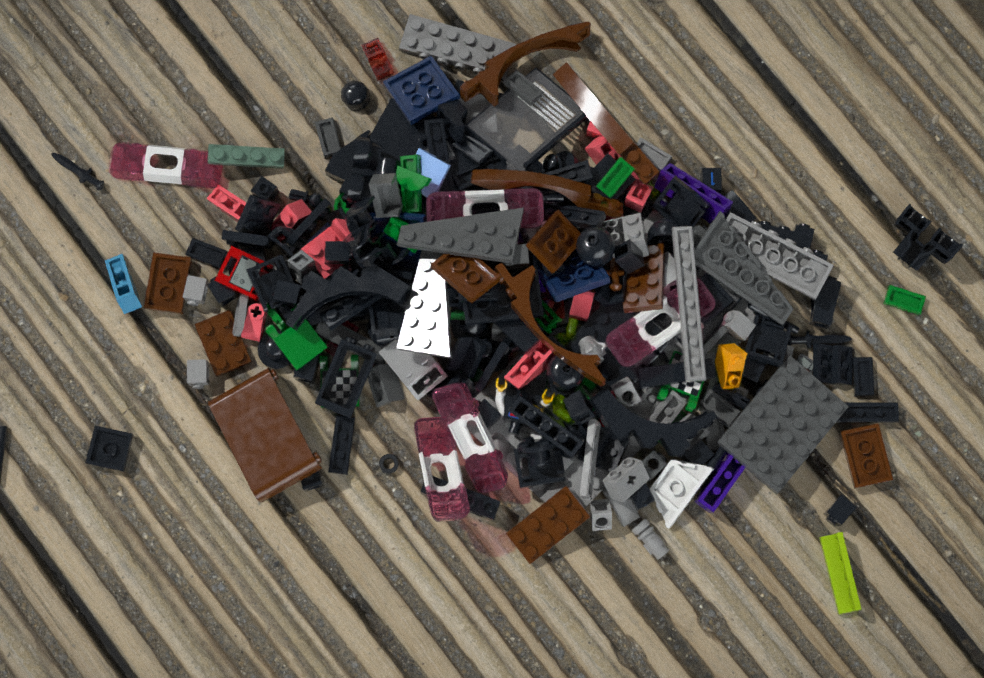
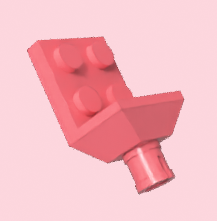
M335 218L329 228L300 249V251L303 250L314 259L316 271L324 279L332 275L340 266L345 265L325 264V241H343L351 233L347 228L346 221Z

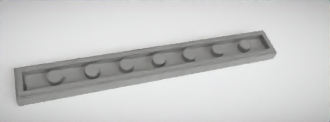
M692 226L672 227L685 381H705L706 370Z

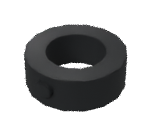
M386 454L380 458L379 466L383 473L391 474L398 469L399 462L394 454ZM386 459L394 460V467L386 469L383 466Z

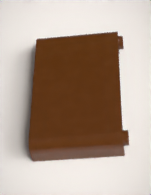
M269 367L208 401V405L251 491L261 503L322 469L320 464L322 459L317 451L313 452L308 446L277 386L278 374Z

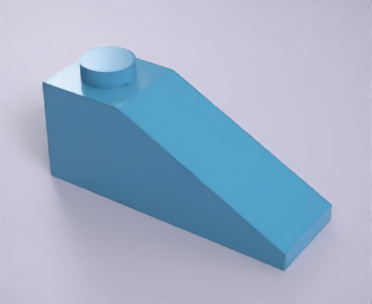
M123 254L105 260L116 300L123 313L126 314L141 308V301Z

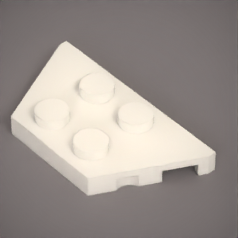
M672 459L649 490L668 529L672 527L712 473L713 467Z

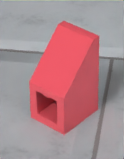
M302 199L287 204L274 220L270 230L272 231L278 226H285L296 230L312 211ZM282 233L278 237L280 242L286 239Z
M589 290L575 295L569 318L586 322L589 318L595 293Z

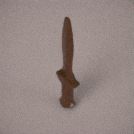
M612 258L610 269L606 270V272L611 276L612 284L610 289L619 291L622 288V285L619 283V276L624 275L625 271L620 270L619 265L615 262V258Z

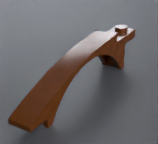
M578 23L538 35L486 61L484 71H480L474 78L465 81L460 86L461 99L467 102L481 93L494 107L499 104L498 88L500 81L513 63L530 53L546 49H564L578 52L581 50L578 43L590 36L591 23Z
M567 62L553 74L616 152L635 168L634 172L645 185L660 173L651 162V159L610 115Z
M498 169L472 171L471 183L488 190L505 191L520 186L544 187L563 194L573 201L577 207L604 211L607 216L613 218L623 216V203L616 199L603 197L598 193H591V185L559 176L529 171Z
M502 262L495 266V272L500 276L499 283H504L507 288L506 293L510 299H515L511 302V308L528 329L566 364L601 387L605 385L606 380L597 369L601 360L598 355L578 354L559 347L544 335L535 322L529 301L531 286L536 276L534 266L531 265L515 277L510 275Z

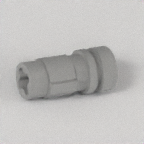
M645 518L631 531L634 535H638V540L643 541V546L650 555L653 554L658 560L669 549L660 536L655 533L654 527H650V522Z

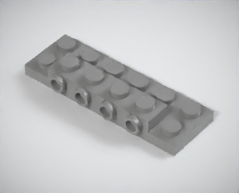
M410 14L399 50L417 55L423 60L432 56L441 65H453L459 70H471L477 75L480 71L485 70L486 61L516 44ZM510 67L504 73L502 77L503 80L507 78Z
M730 212L726 220L732 225L737 235L744 241L761 264L765 273L769 277L816 300L834 265L813 255L814 252L812 250L796 246L797 243L788 238L784 240L779 237L777 232L773 230L766 231L762 229L761 224L755 221L750 223Z

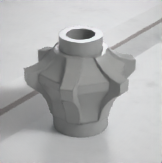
M586 336L579 341L581 354L598 355L601 359L600 363L604 360L603 355L606 354L605 348L607 347L605 343L597 342L592 336Z

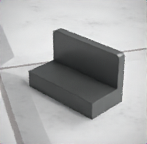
M388 364L377 365L371 369L368 382L376 408L405 399L399 377Z

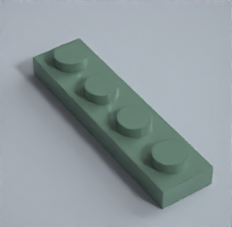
M208 144V164L283 169L284 149Z

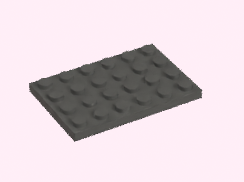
M788 356L782 366L776 370L717 443L771 491L778 494L849 406L792 356Z

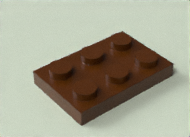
M557 210L525 246L553 274L574 251L577 238L581 233Z
M153 252L144 309L183 314L185 303L183 293L187 276L190 273L191 257Z
M444 253L431 263V268L471 303L500 282V276L481 259Z
M231 310L194 324L216 377L252 363L241 335L238 337L232 334L234 317Z
M879 423L840 432L854 489L893 480Z

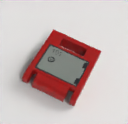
M231 246L215 278V282L257 301V295L252 294L254 288L246 269L265 261ZM230 258H233L237 262L230 276H227L223 272ZM269 264L264 267L272 270L273 265ZM264 267L257 269L260 276L269 272L264 270Z

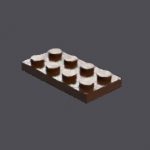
M664 243L648 245L649 256L643 257L645 266L630 274L627 273L625 301L623 302L624 313L663 309Z
M566 485L506 534L528 563L531 564L590 518L591 515L568 485Z

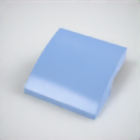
M418 148L416 154L420 155L421 175L432 179L427 187L421 189L422 195L435 200L451 165L436 158L435 155Z

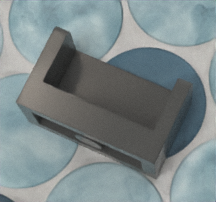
M396 173L373 174L369 182L371 196H375L373 205L376 218L398 217L403 204Z

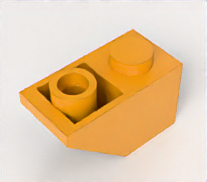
M735 343L718 344L715 365L722 389L740 387L747 353Z

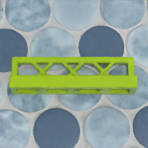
M843 532L819 537L837 613L843 614L862 610Z

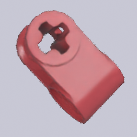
M254 303L249 306L241 338L258 342L262 339L267 312L263 311L260 304ZM259 309L261 315H257L256 317L253 314V312H256Z

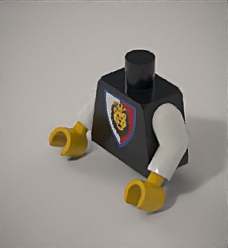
M497 378L495 403L498 412L504 417V421L511 422L508 433L519 436L522 426H530L508 410L521 390L507 387L508 381L506 379L505 384L501 385L498 383L499 378ZM548 389L544 391L542 396L526 392L548 409L550 402L555 397V393H553L552 397L546 396Z

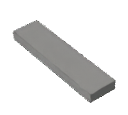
M593 418L588 421L580 496L587 500L592 499L601 425Z

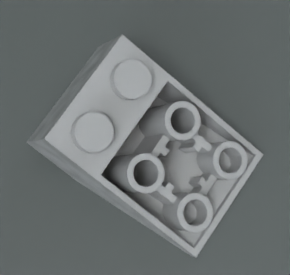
M641 213L607 220L602 223L601 227L611 234L616 246L630 239L643 252V257L649 256L646 230Z
M393 340L381 349L379 354L417 400L447 377V374L431 355L400 351L396 348L398 340Z

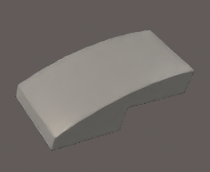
M607 489L602 490L606 499L610 500L611 508H613L621 526L624 527L640 518L630 497L623 503L611 499Z

